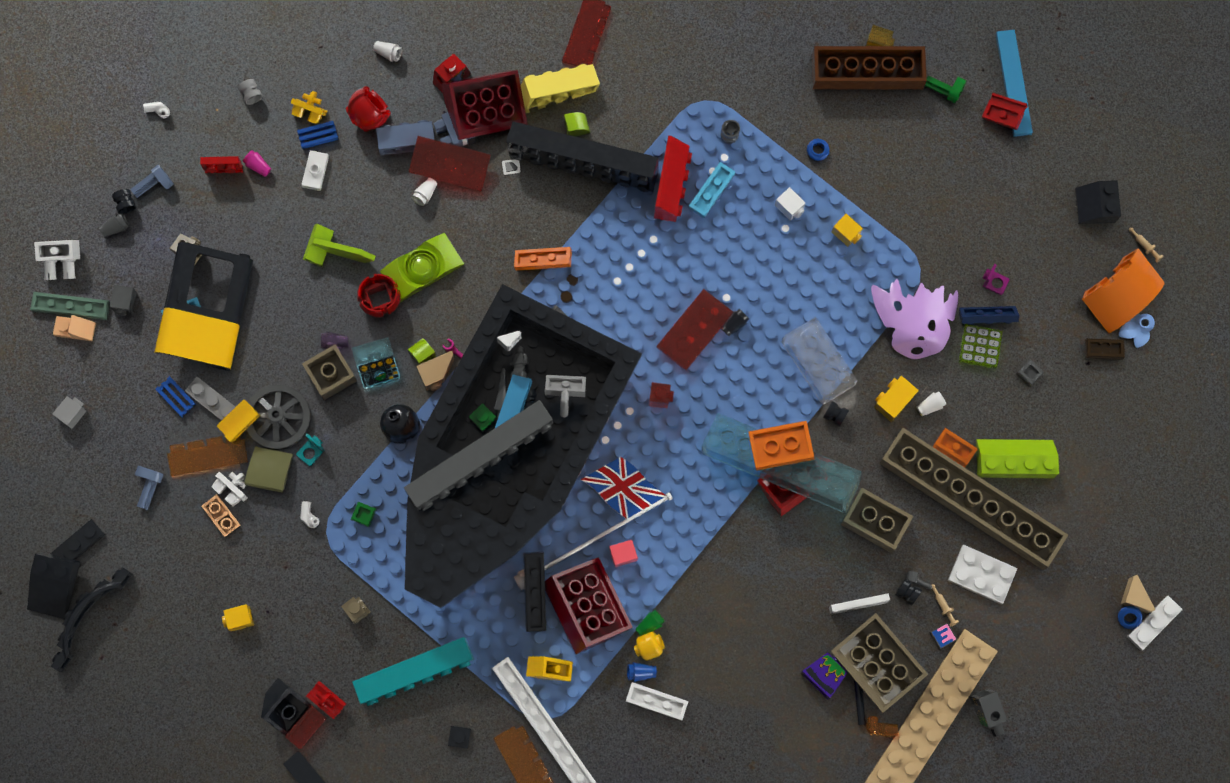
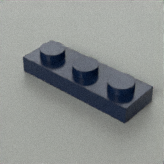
M1016 306L959 307L961 322L968 325L974 323L992 324L1003 322L1010 324L1012 322H1019L1020 315Z

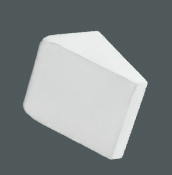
M516 331L497 337V342L505 350L510 351L521 339V332Z

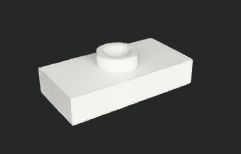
M310 150L302 188L321 191L329 159L328 154Z

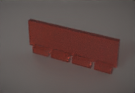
M583 0L562 59L563 63L574 66L592 64L595 56L592 52H596L601 39L599 36H602L606 25L605 20L608 19L611 6L606 5L605 1Z

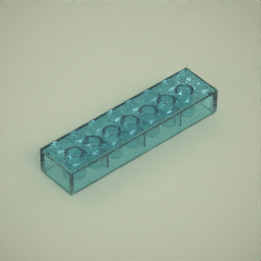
M717 413L702 444L704 455L843 513L847 512L860 484L861 471L813 452L814 460L756 471L748 432L759 429Z

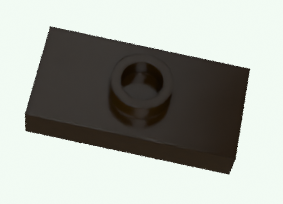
M1086 338L1085 358L1123 360L1125 358L1124 340Z

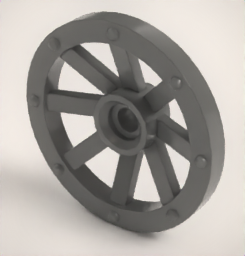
M270 385L256 392L248 403L253 408L259 402L267 410L265 413H259L261 416L257 420H268L257 432L253 424L247 428L249 435L259 445L272 450H282L294 446L306 435L311 422V412L306 399L296 389L286 385ZM275 393L274 406H271L263 397ZM282 393L294 397L282 407L280 406ZM298 402L301 404L303 414L286 413ZM275 413H279L277 418L273 417ZM287 419L302 420V425L298 432L286 422ZM271 425H273V442L261 437ZM279 426H283L292 437L285 441H280Z

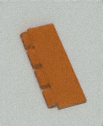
M218 436L207 438V446L205 447L203 439L187 442L188 450H185L184 443L170 445L171 453H167L170 475L172 477L247 463L245 440H241L239 436L233 443L227 438L226 443H224L223 437Z
M513 726L493 738L517 783H554L551 777L543 780L542 777L549 774L542 759L534 763L533 759L538 757L539 754L532 741L524 745L523 742L530 738L524 726L517 729Z

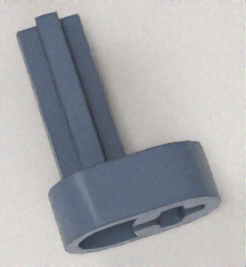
M159 164L151 169V174L130 189L136 198L140 197L158 182L166 190L174 185Z
M138 466L135 475L145 478L146 482L137 507L148 510L157 483H161L164 474Z

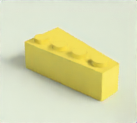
M581 64L576 68H563L557 72L547 71L538 76H526L521 84L525 112L530 113L529 109L538 107V110L546 108L545 105L553 101L556 104L562 103L569 96L575 99L596 92L600 82L593 64Z

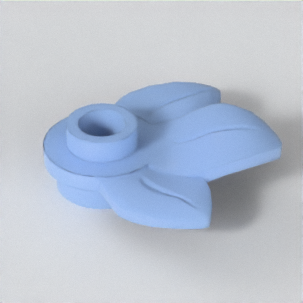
M1138 313L1120 328L1118 335L1121 338H1133L1135 347H1142L1150 339V331L1154 328L1155 320L1149 314L1140 315ZM1144 319L1148 320L1149 325L1143 326L1141 321Z

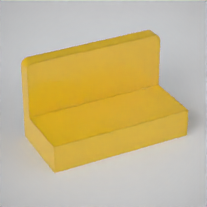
M242 400L217 424V427L233 443L261 415L246 400Z

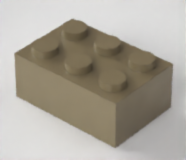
M861 488L840 525L886 551L893 553L913 516Z

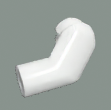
M162 102L143 104L145 113L155 112L161 118H167L170 115L169 108Z

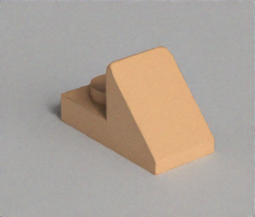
M72 315L71 318L56 316L53 335L93 341L96 323Z

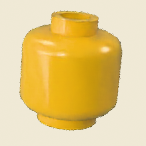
M654 632L639 636L636 639L637 645L634 646L636 655L638 657L641 656L646 661L659 657L662 654V650L665 649L660 634L657 635Z

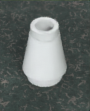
M376 41L373 51L391 62H397L402 55V48L398 44Z
M428 178L413 191L412 199L421 206L428 204L437 186V182L432 178Z
M938 391L929 395L916 408L921 416L943 409L946 402Z

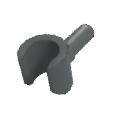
M907 572L906 579L911 584H918L931 590L932 585L917 579L918 572Z

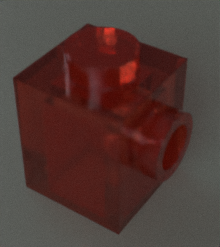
M652 382L649 406L668 408L669 402H673L674 391H670L671 385Z

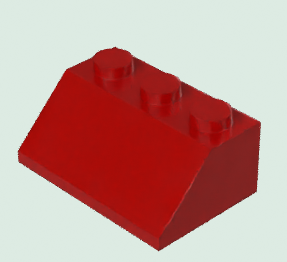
M815 460L774 467L760 477L757 482L770 504L782 517L827 483V474Z

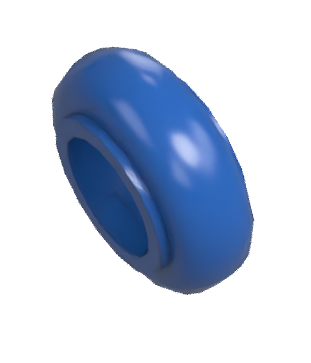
M813 139L807 145V154L815 161L824 160L829 155V145L823 139ZM814 146H820V147H822V148H823V153H821V154L815 153V152L813 151V147H814Z
M1125 606L1118 613V622L1124 628L1135 629L1142 623V613L1137 607ZM1128 613L1136 615V619L1131 622L1126 621L1124 617Z

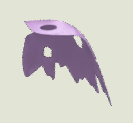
M897 279L891 283L890 293L876 285L871 286L873 301L883 324L886 327L895 328L892 335V347L894 350L910 359H920L939 353L944 349L951 332L947 319L953 321L956 315L958 304L957 290L954 295L950 293L948 300L944 303V286H940L939 289L936 288L931 293L929 289L924 287L923 283H920L915 296L913 297L908 294L906 298L902 295ZM895 301L901 303L902 309L900 311H896L894 307ZM931 320L935 321L934 331H930L928 328ZM923 336L924 340H918V337ZM915 347H921L923 352L913 354L911 350Z

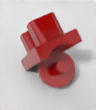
M320 681L306 695L307 698L332 719H335L346 706L342 699Z

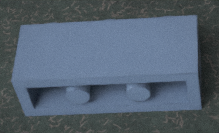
M421 120L413 124L404 122L398 126L383 125L380 128H376L380 156L436 149L432 121Z

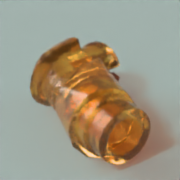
M876 716L867 718L866 728L870 735L878 734L888 738L898 736V724L878 723Z

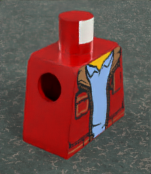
M452 54L435 68L433 84L443 94L441 84L464 80L471 75V72L455 54Z

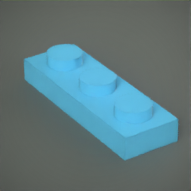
M719 162L689 205V209L705 218L735 175V171Z

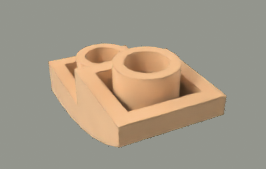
M217 494L201 506L224 537L240 526L239 522Z

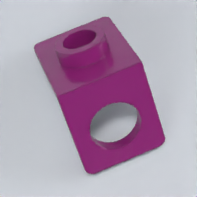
M994 264L991 269L987 268L982 278L985 281L982 287L1002 295L1009 282V278L994 272L997 266ZM995 278L1000 279L1003 283L1002 287L995 288L992 285V280Z

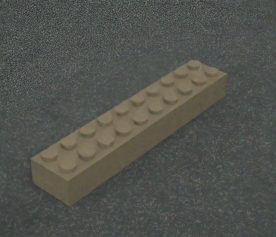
M904 428L900 430L879 462L883 467L1042 570L1050 566L1068 537V534Z

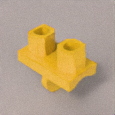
M312 91L310 95L303 94L302 98L307 100V102L292 98L291 104H294L292 115L303 118L306 109L311 111L307 121L319 124L322 116L327 115V110L314 106V103L320 105L322 102L321 99L317 98V92Z

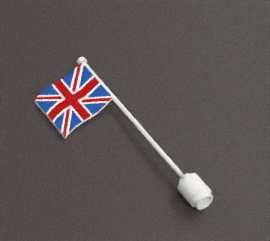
M622 457L580 479L593 488L625 520L545 565L544 570L666 500H672V495L670 493L665 495L650 484L634 465ZM524 569L517 572V575L514 576L520 590L524 589Z

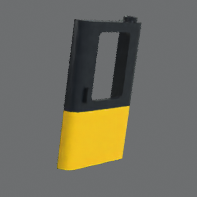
M187 242L178 243L154 353H162L211 364L213 368L219 370H231L253 260L250 259L249 255H236ZM198 254L233 263V271L223 312L187 303L194 264Z

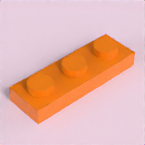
M571 247L515 250L514 268L518 271L571 267L572 249Z

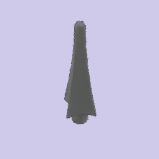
M505 368L501 369L499 389L494 408L497 420L506 396Z

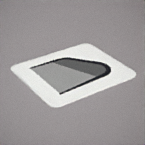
M519 160L502 161L504 175L521 172Z

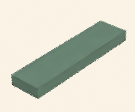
M33 292L30 310L32 312L65 316L75 315L82 318L107 320L110 301Z

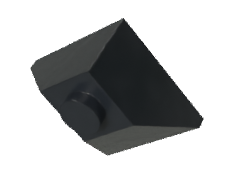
M277 678L265 693L261 718L289 738L314 706L280 678Z

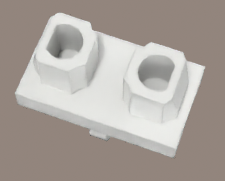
M220 472L215 475L217 479L211 487L219 495L228 487L231 492L225 500L233 507L241 500L244 502L248 498L237 488L238 485L242 489L246 487L243 482L245 478L243 473L236 475L231 472L229 477L232 479V482Z

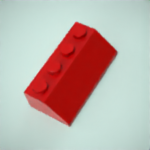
M669 135L654 218L676 222L677 216L681 217L683 206L679 205L680 198L684 199L686 188H683V181L688 180L689 170H686V165L691 163L692 153L689 152V145Z

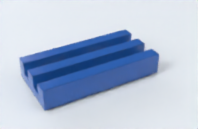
M334 121L297 130L302 149L339 140ZM333 133V135L328 136V137L320 138V139L313 140V141H309V142H306V143L304 142L305 140H308V139L318 138V137H321V136H323V135H327V134Z
M169 376L168 380L162 382V385L157 387L156 390L183 417L196 404ZM170 383L190 403L189 406H187L168 386ZM166 389L184 410L181 412L162 390Z

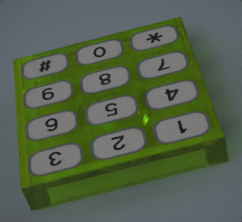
M965 324L959 362L996 369L1003 331Z

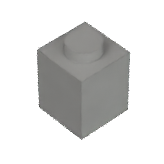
M66 396L53 412V415L73 429L86 413V410L82 407L84 403L76 397L72 400Z

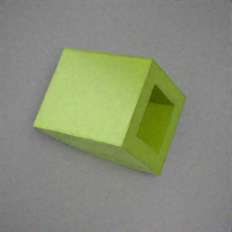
M584 113L564 114L568 135L576 137L590 133Z
M424 338L407 349L419 365L436 357L435 351Z

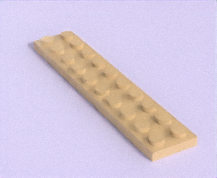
M964 629L864 783H914L998 651Z

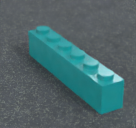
M462 637L352 681L360 704L370 706L378 703V698L385 696V699L397 695L396 691L403 689L404 692L415 688L414 684L422 681V684L433 681V676L440 674L441 677L452 673L451 669L459 666L460 669L471 665L470 661H473L474 658L466 638Z

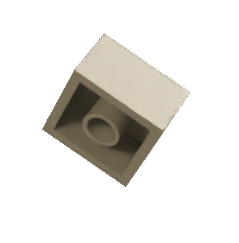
M336 344L302 363L324 401L357 382Z

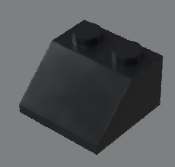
M1118 180L1097 181L1075 188L1078 224L1116 223L1121 217Z

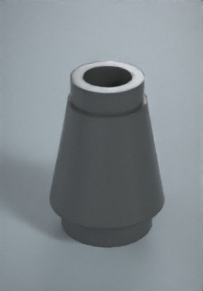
M122 213L115 214L100 226L99 230L106 237L125 231L129 227V223Z

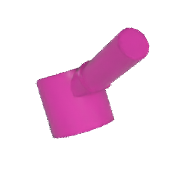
M447 339L452 345L449 348L443 345L445 351H452L462 358L463 354L458 351L454 342L451 339Z

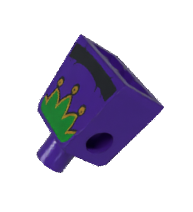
M827 652L804 669L801 674L828 700L846 676L847 670L835 656L832 657Z

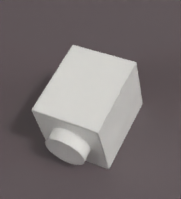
M790 187L776 199L775 206L790 221L794 217L799 218L805 211V202Z

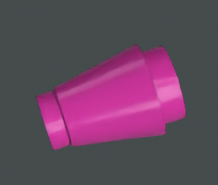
M251 150L243 159L246 167L263 177H266L271 171L269 165L258 152Z

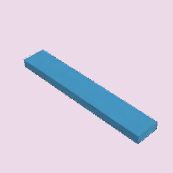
M1015 30L997 31L995 35L1006 97L1027 103L1028 105ZM1028 107L1025 109V114L1018 129H1012L1013 137L1032 135L1033 130Z

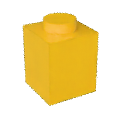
M845 214L833 226L831 233L849 247L851 243L856 244L860 240L863 228Z
M245 604L223 610L225 616H222L224 628L227 627L229 631L232 632L254 626L249 605Z

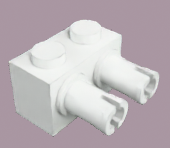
M79 240L34 242L35 259L44 263V280H57L55 263L59 260L63 264V279L76 278L74 261L80 259Z

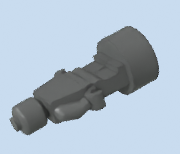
M522 346L516 348V354H514L513 360L510 363L512 367L514 366L511 378L512 375L527 378L525 365L529 364Z

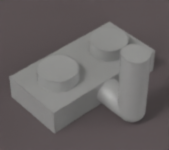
M546 375L545 395L561 396L560 415L567 417L569 396L585 397L586 377Z

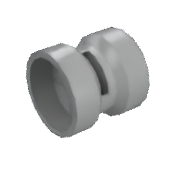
M254 79L245 80L238 86L240 93L244 95V101L247 105L255 104L263 97L261 91L257 89Z

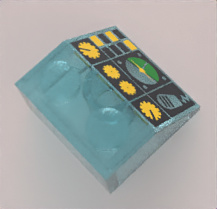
M389 337L351 348L364 389L401 378Z

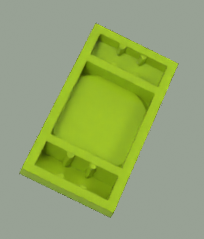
M443 233L425 241L413 251L396 258L381 269L380 273L391 277L397 283V289L401 293L400 302L460 268L464 263L446 234Z

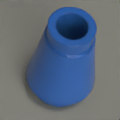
M634 662L627 665V678L633 682L656 678L657 676L656 666Z

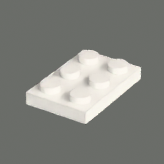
M962 545L948 581L1002 605L1017 568L966 545Z

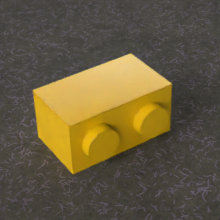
M902 375L898 380L894 378L887 386L890 389L886 393L881 392L875 399L877 403L874 408L890 422L896 418L919 391Z

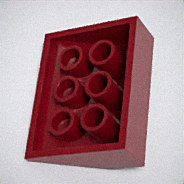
M508 70L441 84L444 102L458 140L508 130L511 128L513 121L528 125L518 70Z
M599 557L554 574L545 580V591L575 654L588 650L633 628Z

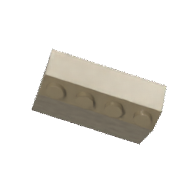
M876 613L831 650V653L882 713L928 675Z

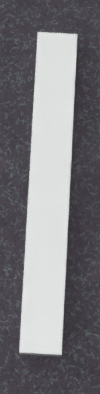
M509 657L492 668L571 783H596Z

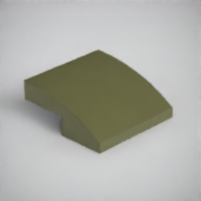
M255 446L244 484L283 493L288 479V471L293 461V454Z

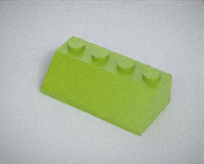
M976 439V448H978L976 451L977 476L980 478H1055L1059 475V458L1053 440Z

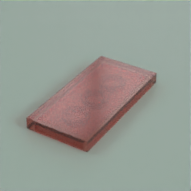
M418 136L409 173L482 191L491 155Z
M703 289L656 348L687 371L723 327L733 311Z

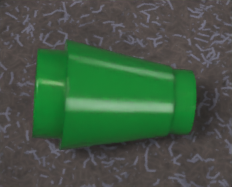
M656 610L650 611L638 625L636 631L640 636L661 628L665 620Z

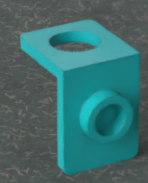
M306 434L305 436L308 441L296 455L308 466H312L325 450L322 447L323 442L315 435L311 437L309 434ZM308 448L315 451V455L311 459L304 457V451Z

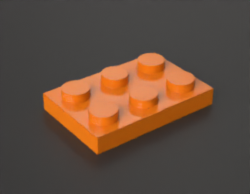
M807 421L748 432L756 471L814 460Z

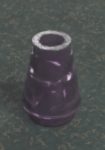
M327 331L326 333H321V348L326 350L335 344L338 349L348 347V336Z

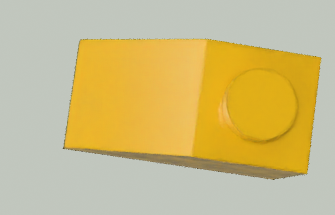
M528 656L526 676L571 682L573 662L545 656Z

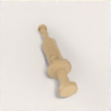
M1129 228V232L1136 237V241L1146 250V255L1151 253L1156 258V263L1164 257L1154 250L1155 245H1151L1142 235H1138L1133 228Z
M932 584L931 589L936 594L935 599L943 611L941 613L942 616L947 615L951 622L949 624L950 627L958 624L959 621L955 620L951 614L954 609L948 606L943 595L939 594L935 588L936 586Z

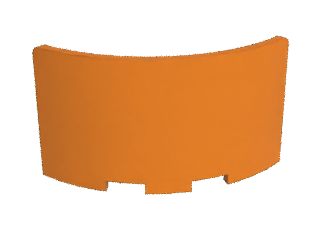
M1139 248L1122 258L1120 263L1113 269L1114 275L1109 279L1107 277L1103 278L1093 287L1086 290L1082 300L1108 333L1115 331L1140 313L1159 294L1165 284Z

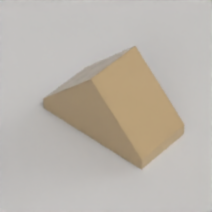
M1138 575L1129 578L1121 605L1137 607L1146 614L1155 611Z

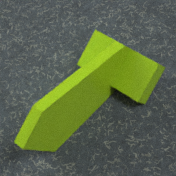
M315 224L303 260L317 266H322L326 253L362 263L373 262L376 256L362 249L331 242L334 231Z

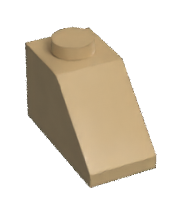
M452 351L417 366L427 391L430 389L434 391L442 387L441 384L445 382L454 361Z

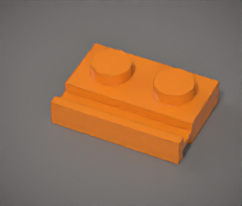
M944 428L933 445L935 449L963 467L968 465L978 448L947 428Z

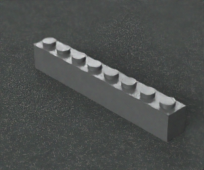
M538 400L403 488L416 509L424 511L433 505L432 502L437 498L443 499L448 496L450 490L454 487L460 488L465 485L467 479L471 476L477 477L482 474L484 468L488 465L494 466L499 463L501 457L505 454L511 455L518 450L517 447L522 443L526 445L535 439L534 436L539 432L543 434L550 430L553 419L542 402Z

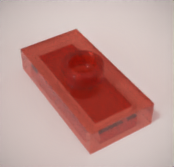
M311 706L285 737L301 750L327 718Z

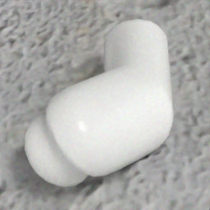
M303 501L300 519L309 528H315L319 525V518L311 513V502Z

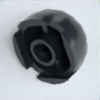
M404 404L389 406L384 410L380 419L382 433L393 443H405V440L415 437L420 426L417 414L412 408Z

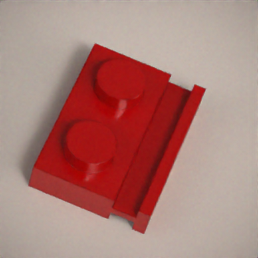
M992 93L982 118L1017 130L1028 105L1027 103Z
M238 156L200 157V165L205 170V173H243V165H241L242 163Z

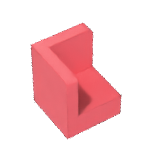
M632 540L609 546L615 567L638 560Z

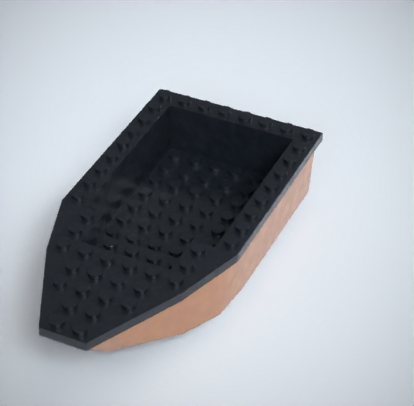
M504 284L501 285L418 437L411 482L495 429L497 414H495L494 408L499 389L501 369L505 368L507 393L511 381V373L514 371V366L512 367L510 363L513 360L514 354H516L518 346L524 348V354H527L528 357L527 361L529 364L525 365V372L527 373V378L532 380L530 389L536 390L537 397L535 400L536 402L538 400L542 402L552 417L553 424L551 425L552 428L547 432L536 434L534 436L535 439L530 443L519 445L517 447L518 450L513 454L502 456L498 467L490 466L489 471H493L495 476H488L485 471L477 477L471 476L467 479L465 485L460 488L454 487L450 490L448 496L443 499L437 498L432 502L433 505L424 511L422 509L418 511L408 496L404 589L439 608L447 605L512 558L561 511L642 356V353ZM520 331L521 339L510 351L505 350L497 342V337ZM546 375L586 377L585 397L569 396L567 417L560 415L561 396L545 395ZM482 403L496 416V419L483 432L469 419V416Z

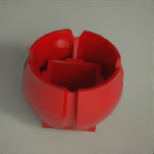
M364 86L352 94L345 109L352 123L367 132L384 125L391 112L386 110L387 104L374 90L369 91L370 88Z
M374 274L373 278L366 277L361 282L357 291V300L360 302V308L372 317L382 318L385 314H392L399 306L401 300V293L397 289V283L391 277L383 274ZM387 289L391 301L373 308L369 295Z

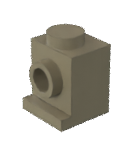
M352 597L341 606L354 624H357L371 613L360 597L356 599Z

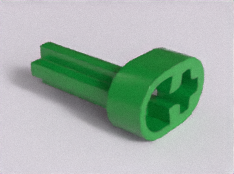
M928 76L925 86L947 96V100L956 103L967 80L958 77L952 87Z

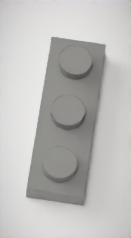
M198 377L185 390L189 396L221 421L235 408L233 404Z

